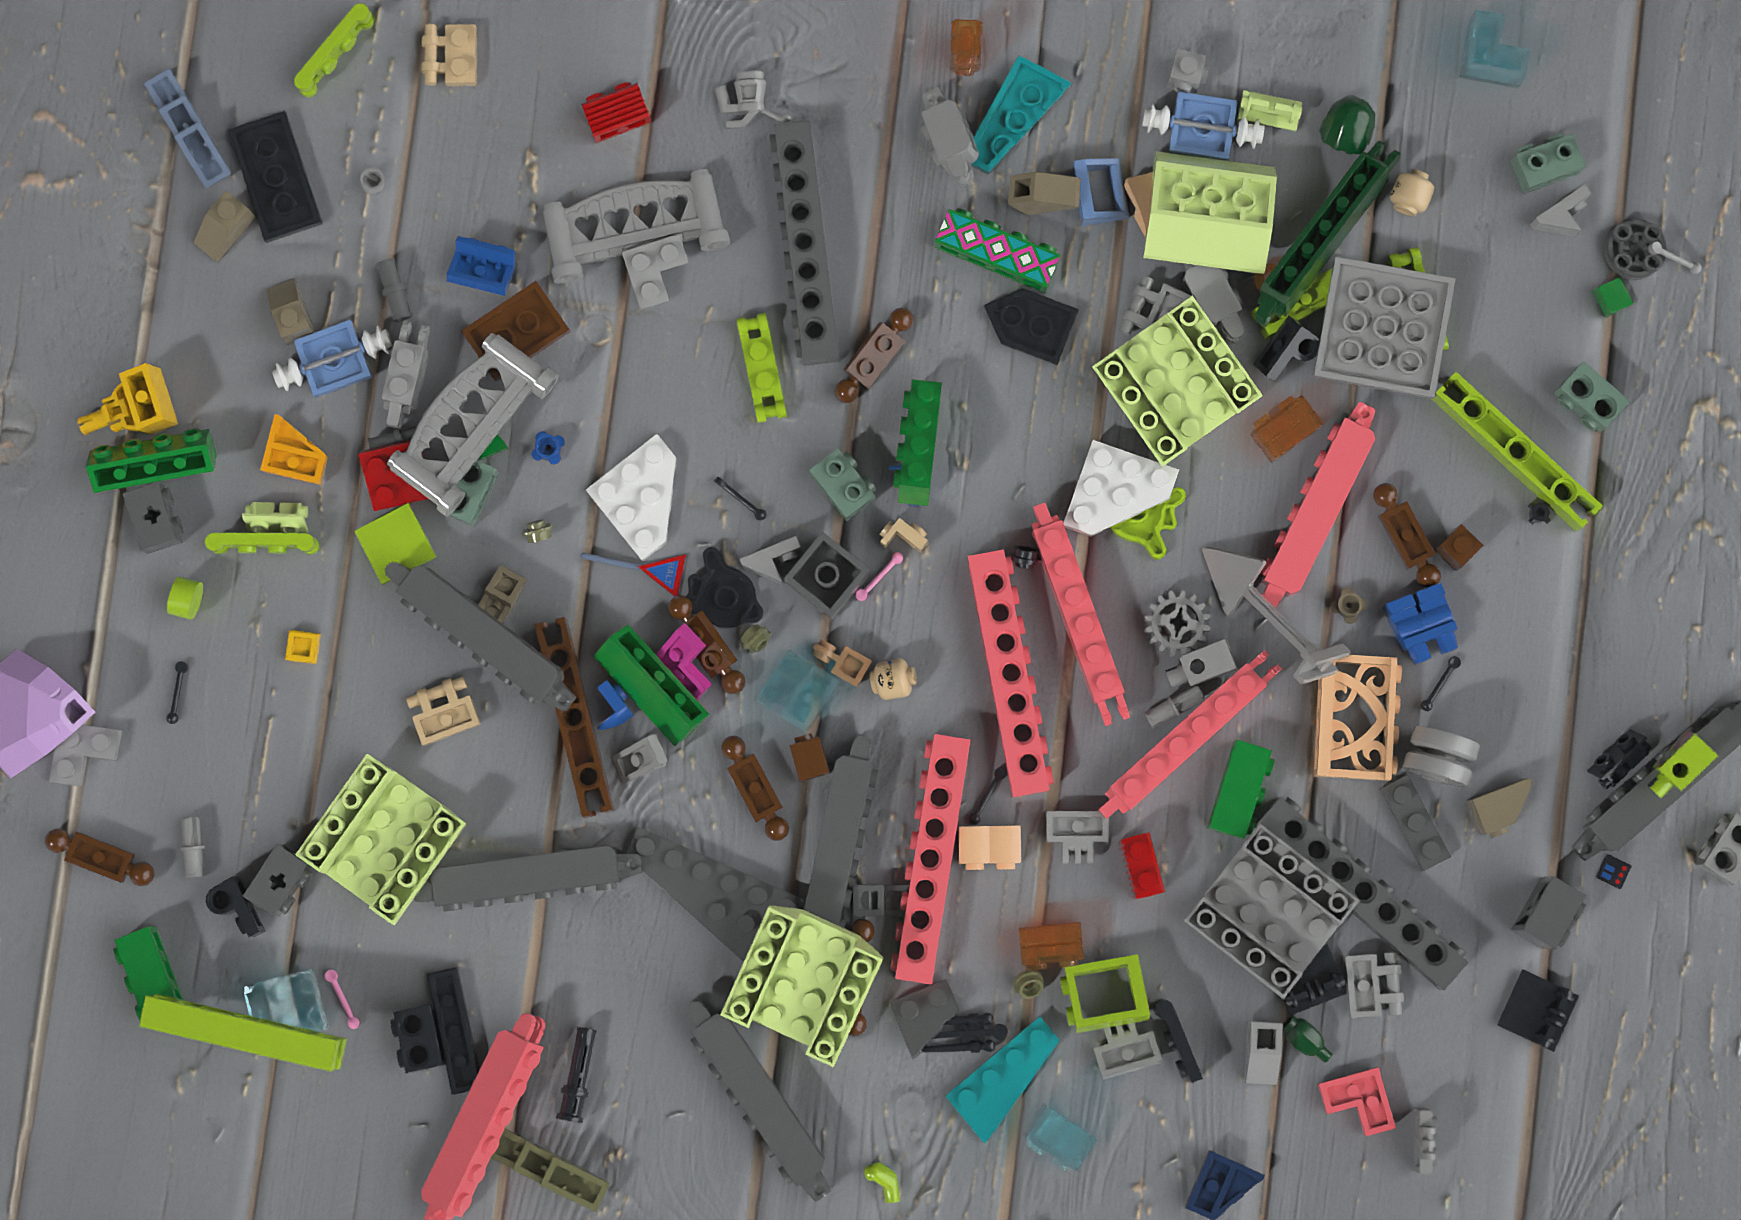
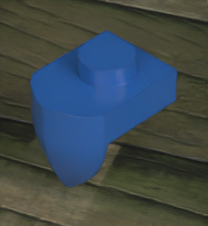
M605 681L597 687L615 711L614 714L597 727L598 730L616 727L634 716L624 702L628 696L618 683L612 686L609 681Z

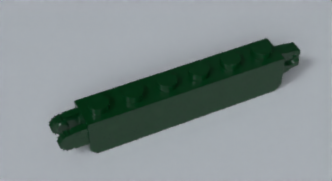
M1377 141L1368 153L1362 152L1263 282L1260 289V297L1257 301L1261 306L1255 313V322L1266 327L1275 315L1286 317L1389 181V173L1398 162L1401 155L1400 152L1392 151L1383 163L1378 160V157L1382 154L1385 144Z

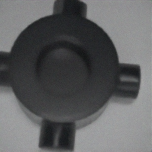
M1531 502L1528 505L1530 508V519L1528 521L1531 524L1543 521L1548 524L1551 521L1549 518L1550 505L1547 502L1536 505Z

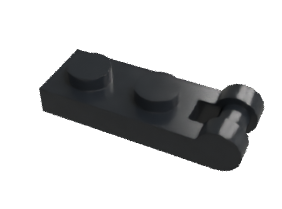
M1164 999L1156 1001L1153 1005V1011L1156 1016L1163 1018L1168 1031L1163 1032L1169 1049H1176L1180 1060L1175 1061L1180 1077L1182 1079L1187 1077L1190 1083L1203 1079L1173 1004Z

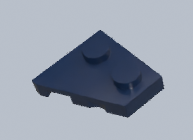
M1209 1150L1185 1204V1208L1210 1220H1216L1226 1212L1227 1208L1239 1201L1246 1192L1257 1183H1260L1265 1175Z

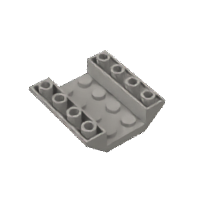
M1259 824L1184 922L1284 999L1302 976L1306 967L1360 900L1266 827Z

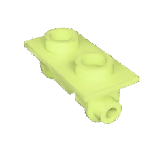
M1243 90L1237 120L1246 117L1247 122L1255 123L1257 119H1260L1259 124L1297 131L1298 121L1302 112V102Z
M252 502L251 505H246L245 513H242L247 532L308 533L304 519L308 517V506H302V503H280L279 512H274L275 504L272 502Z

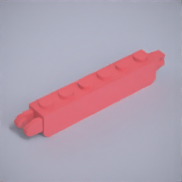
M1362 402L1356 405L1349 417L1344 418L1340 425L1334 423L1327 437L1331 443L1327 451L1321 449L1313 466L1318 469L1313 478L1308 476L1300 491V493L1304 494L1300 505L1294 503L1287 517V520L1291 521L1286 532L1280 531L1273 545L1278 549L1273 559L1267 557L1266 564L1260 574L1264 575L1261 583L1266 585L1262 596L1275 608H1277L1284 595L1289 597L1301 590L1375 441L1374 433L1370 430L1375 409Z
M1045 502L1033 506L1037 519L1036 523L1031 524L1033 540L1036 548L1039 550V557L1041 558L1091 700L1094 705L1097 704L1105 726L1112 724L1111 714L1105 704V701L1115 698L1118 712L1123 720L1130 718L1123 697L1125 691L1063 521L1059 520L1058 515L1050 516Z
M1265 650L1249 664L1243 665L1108 788L1109 790L1105 795L1109 800L1098 811L1107 819L1117 809L1124 814L1126 811L1134 808L1267 687L1266 683L1280 672L1282 668L1278 664L1272 666L1262 678L1256 674L1253 669L1257 665H1261L1269 655Z
M528 1013L522 1014L518 1021H516L512 1031L503 1030L497 1033L421 1190L422 1200L429 1204L424 1220H452L454 1216L462 1217L469 1208L472 1201L471 1197L478 1183L485 1175V1168L492 1154L495 1153L499 1146V1139L513 1117V1110L519 1098L526 1090L527 1082L533 1069L536 1068L540 1061V1055L544 1047L539 1045V1042L546 1027L545 1020L541 1017H534Z

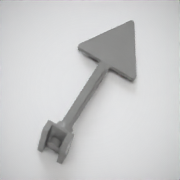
M1208 546L1202 548L1225 615H1232L1245 597L1301 652L1300 656L1304 660L1293 675L1300 684L1335 675L1339 669L1332 663L1337 659L1349 656L1351 651L1344 644L1321 650L1315 643H1310L1253 587L1254 581L1266 564L1265 560Z

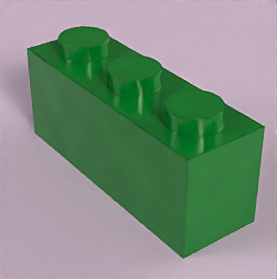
M1238 739L1233 741L1207 829L1241 840L1245 839L1246 834L1251 835L1253 833L1257 820L1256 817L1252 816L1255 805L1261 806L1266 788L1261 787L1264 776H1270L1275 759L1270 758L1272 750Z
M148 926L114 940L116 947L113 949L118 964L123 965L127 976L124 977V982L129 993H134L138 1004L135 1006V1012L139 1021L141 1020L145 997L148 995L160 994L183 1000L156 926Z

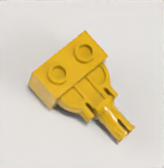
M148 363L119 373L121 383L110 396L102 399L104 405H102L101 409L85 416H80L77 419L78 424L83 423L79 428L84 435H89L109 425L114 432L127 429L130 431H141L150 435L178 425L161 368Z

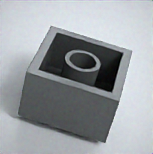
M822 532L786 575L784 582L833 621L868 578L870 569Z
M1554 876L1540 877L1511 931L1541 949L1556 950L1557 946L1562 947L1566 943L1571 932L1568 930V927L1572 920H1578L1586 907V904L1583 903L1586 895Z

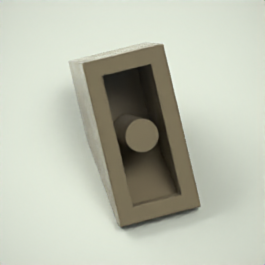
M225 191L206 213L194 244L218 263L255 220L256 216L228 191Z
M295 278L266 289L272 316L281 339L287 345L293 344V340L315 333Z
M1530 778L1520 780L1467 801L1480 835L1489 833L1491 838L1509 832L1507 826L1516 823L1531 788L1532 781Z

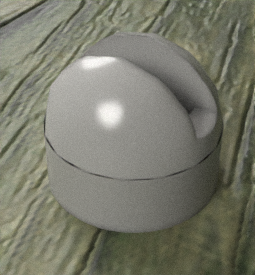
M376 168L364 170L360 176L362 189L371 195L380 193L385 185L383 173ZM366 180H368L370 183H372V184H374V185H376V186L374 187V186H372V185L366 183Z

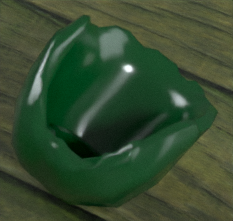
M1348 95L1336 101L1327 112L1319 130L1323 143L1328 144L1337 151H1345L1350 155H1360L1371 142L1375 128V112L1367 101L1354 95Z

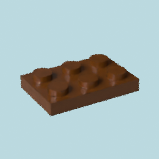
M534 281L461 330L479 358L485 354L482 344L491 333L496 336L500 335L521 352L532 358L571 332L537 281ZM491 368L488 370L495 382L501 379L497 369Z

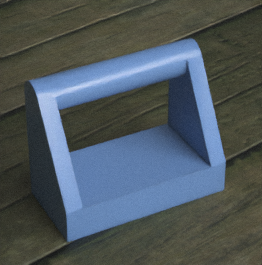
M1083 159L1073 161V177L1081 179L1079 195L1081 226L1128 219L1129 212L1120 160ZM1109 168L1116 211L1094 212L1088 172Z

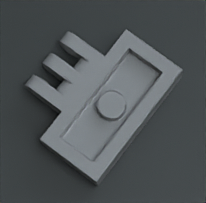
M1046 811V842H1062V864H1069V851H1074L1075 864H1081V851L1087 852V864H1093V842H1109L1108 818L1105 819L1099 811Z
M1134 1023L1127 1024L1129 1030L1126 1031L1123 1030L1122 1025L1115 1026L1117 1031L1115 1034H1112L1111 1027L1103 1028L1108 1044L1094 1048L1102 1080L1162 1063L1153 1031L1138 1035Z
M1414 1109L1415 1172L1419 1174H1433V1166H1437L1438 1163L1437 1148H1433L1435 1147L1433 1135H1437V1117L1432 1116V1110Z

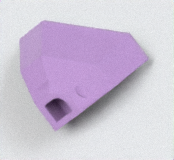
M15 649L0 662V768L9 778L14 777L47 755L95 713L77 691L48 666L18 649Z

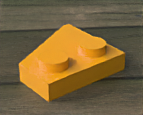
M274 414L260 470L321 486L328 456L280 415Z

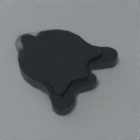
M715 547L705 549L703 561L706 574L704 576L692 574L688 578L689 591L686 597L692 602V614L696 615L703 611L712 625L726 629L745 623L759 622L763 617L764 611L758 603L752 581L741 571L727 566Z

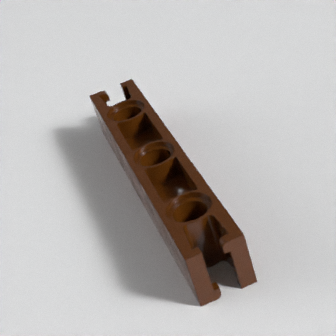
M565 617L556 619V626L561 627L563 642L552 646L549 645L545 634L548 627L547 622L534 624L541 653L553 662V656L558 651H565L568 655L566 664L560 667L564 673V680L562 682L576 698L566 712L556 707L555 709L582 818L586 819L596 816L595 810H589L587 792L600 789L605 806L600 807L601 813L613 812L615 809L568 620ZM572 710H580L582 713V721L576 726L569 725L567 721V716ZM587 769H594L597 773V780L594 784L587 786L582 781V774Z

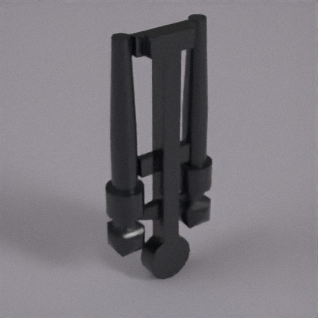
M988 1012L983 1015L969 1013L968 1016H953L944 1025L960 1024V1031L939 1032L934 1039L961 1037V1043L928 1046L926 1044L921 1051H971V1053H980L981 1050H985L986 1052H992L995 1049V1042L993 1040H986L984 1042L985 1036L992 1035L995 1039L1002 1040L1007 1036L1008 1029L1004 1024L1000 1023L993 1026L992 1029H984L983 1024L989 1025L994 1021L993 1015ZM966 1024H969V1026L979 1025V1029L967 1030ZM979 1036L980 1040H973L967 1043V1037Z

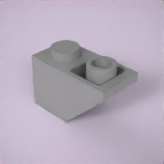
M1247 1021L1245 1083L1277 1085L1282 1056L1283 1023Z

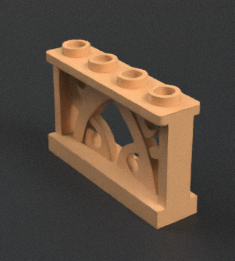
M1349 655L1337 659L1332 663L1334 666L1335 663L1361 666L1358 668L1354 678L1338 671L1335 675L1318 679L1313 777L1390 781L1392 775H1396L1398 766L1397 757L1393 756V744H1398L1399 727L1394 726L1395 714L1400 712L1401 701L1400 695H1396V683L1401 682L1402 666L1397 665V657ZM1376 667L1383 672L1385 679L1381 687H1376L1373 684L1375 676L1370 677L1365 685L1360 682L1363 673L1368 668ZM1347 687L1351 689L1348 698L1344 702H1339L1335 698L1337 690H1342L1345 695ZM1356 694H1358L1371 708L1376 720L1366 733L1354 741L1351 730L1343 722L1333 719V712L1347 708L1354 701ZM1385 694L1384 707L1377 698ZM1337 730L1343 731L1348 745L1344 746L1343 738L1340 742L1334 741V732ZM1383 730V742L1374 740ZM1362 749L1363 756L1367 760L1372 761L1369 754L1372 750H1377L1381 757L1380 764L1375 769L1369 770L1364 768L1358 760L1357 752ZM1350 756L1355 770L1330 769V762Z

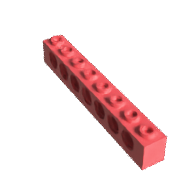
M1004 549L970 555L967 558L1011 795L1012 798L1048 792L1049 785L1054 784L1051 766L1045 767L1043 758L1044 754H1048L1045 736L1039 737L1037 724H1042L1040 707L1033 705L1031 695L1037 694L1034 676H1028L1026 664H1031L1029 648L1028 646H1022L1020 634H1025L1023 617L1016 616L1015 605L1020 604L1017 586L1011 587L1009 575L1014 574L1011 556L1005 557ZM991 576L999 577L1002 580L1003 587L999 591H990L985 584L987 578ZM996 606H1003L1008 611V618L1004 621H996L991 615V610ZM1004 635L1011 637L1014 641L1013 649L1010 651L1000 650L997 646V639ZM1013 665L1018 668L1020 676L1016 681H1007L1003 677L1002 670L1006 666ZM1019 695L1025 700V708L1022 711L1015 712L1009 708L1008 699L1011 696ZM1019 725L1027 726L1031 731V737L1026 742H1020L1014 737V729ZM1025 755L1034 757L1037 762L1036 769L1032 772L1023 771L1019 765L1021 757Z
M934 734L933 741H926L924 758L930 760L928 771L922 770L919 785V788L925 789L923 801L917 800L914 819H920L918 832L912 831L909 849L915 850L913 862L907 861L905 880H910L909 892H902L900 910L905 911L904 923H897L895 941H900L899 954H892L890 971L896 972L895 979L932 985L970 739ZM940 759L949 760L953 765L952 773L948 776L939 775L935 769L936 762ZM942 789L947 793L948 802L944 806H936L931 802L930 796L934 790ZM932 819L939 820L943 825V832L938 837H932L926 832V824ZM925 850H933L937 853L938 863L936 866L929 868L922 864L921 854ZM921 880L930 881L934 887L933 894L928 898H921L916 893V885ZM918 910L926 912L929 917L927 926L922 929L915 928L911 923L912 914ZM912 941H918L924 947V953L919 959H911L906 954V947Z

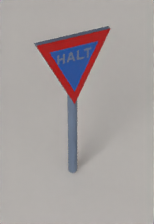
M581 553L580 557L586 560L643 571L675 597L678 595L686 554L646 565L587 553Z

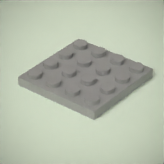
M1335 257L1313 377L1424 398H1435L1456 278Z

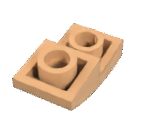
M1153 172L1126 178L1124 188L1136 208L1134 218L1145 237L1150 216Z

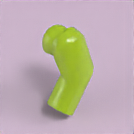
M875 1162L867 1165L864 1175L868 1181L873 1180L883 1186L885 1203L899 1202L900 1194L896 1173L883 1163Z

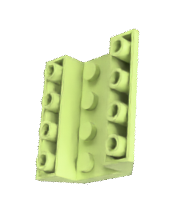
M1155 151L1150 216L1146 230L1143 258L1264 274L1273 228L1277 183L1275 167Z
M1193 296L1092 366L1162 467L1220 424L1263 396Z
M367 753L295 855L318 872L327 874L370 905L369 908L395 926L467 823L408 779Z
M769 905L721 1012V1016L749 1028L752 1020L807 1045L806 1055L834 1067L884 957L859 935L803 909Z

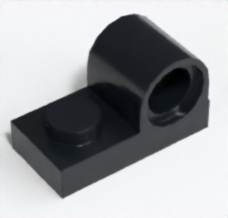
M1288 315L1253 365L1266 377L1275 382L1280 373L1286 369L1292 357L1301 361H1309L1315 358L1320 340L1298 320Z
M233 876L210 889L206 895V905L211 912L220 915H229L236 912L238 915L235 918L236 924L243 935L247 933L248 937H256L266 932L252 902L243 897L246 889L240 877ZM225 891L230 897V903L226 908L222 909L217 903V898L220 893Z

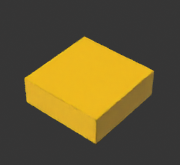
M289 630L285 660L317 664L321 634Z

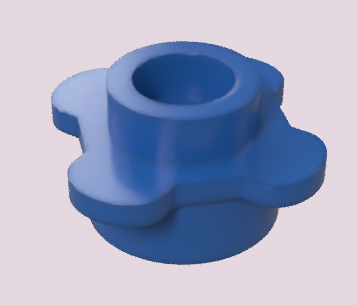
M544 431L537 433L535 449L531 452L532 457L536 461L543 459L553 465L558 464L561 460L559 455L561 447L565 445L564 438L560 435L554 437ZM547 445L551 446L549 451L545 449Z

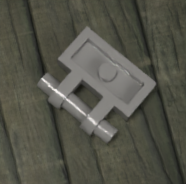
M1143 276L1140 285H1136L1132 293L1134 298L1129 309L1125 310L1121 317L1123 322L1119 331L1125 335H1130L1134 326L1142 328L1143 331L1186 301L1191 295L1164 283L1159 294L1151 291L1154 280ZM1145 301L1154 304L1148 318L1139 315Z
M1396 952L1384 953L1385 965L1377 966L1376 954L1344 956L1349 1018L1382 1016V1003H1389L1390 1015L1402 1014L1401 1002H1404L1403 992H1400L1398 974H1401V964H1397ZM1386 975L1388 993L1380 994L1378 976Z

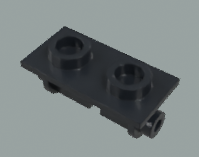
M1630 729L1627 733L1622 734L1617 739L1616 744L1606 753L1597 757L1587 772L1600 778L1598 782L1606 790L1610 786L1614 788L1628 774L1623 766L1625 762L1633 769L1649 755L1648 750L1651 746L1646 741L1648 738Z

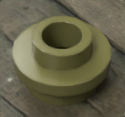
M1025 970L1014 979V989L1023 998H1035L1043 991L1044 978L1037 970Z

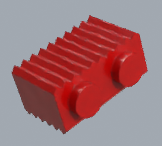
M630 82L619 84L614 88V92L604 96L603 93L592 94L586 98L585 103L581 104L596 143L611 139L652 122L638 83L633 85Z
M1150 832L1121 839L1118 844L1121 845L1120 850L1123 851L1121 856L1124 857L1123 862L1126 863L1124 868L1128 869L1126 874L1129 875L1128 880L1131 881L1129 886L1133 887L1131 890L1134 893L1132 898L1141 899L1164 893L1165 889Z

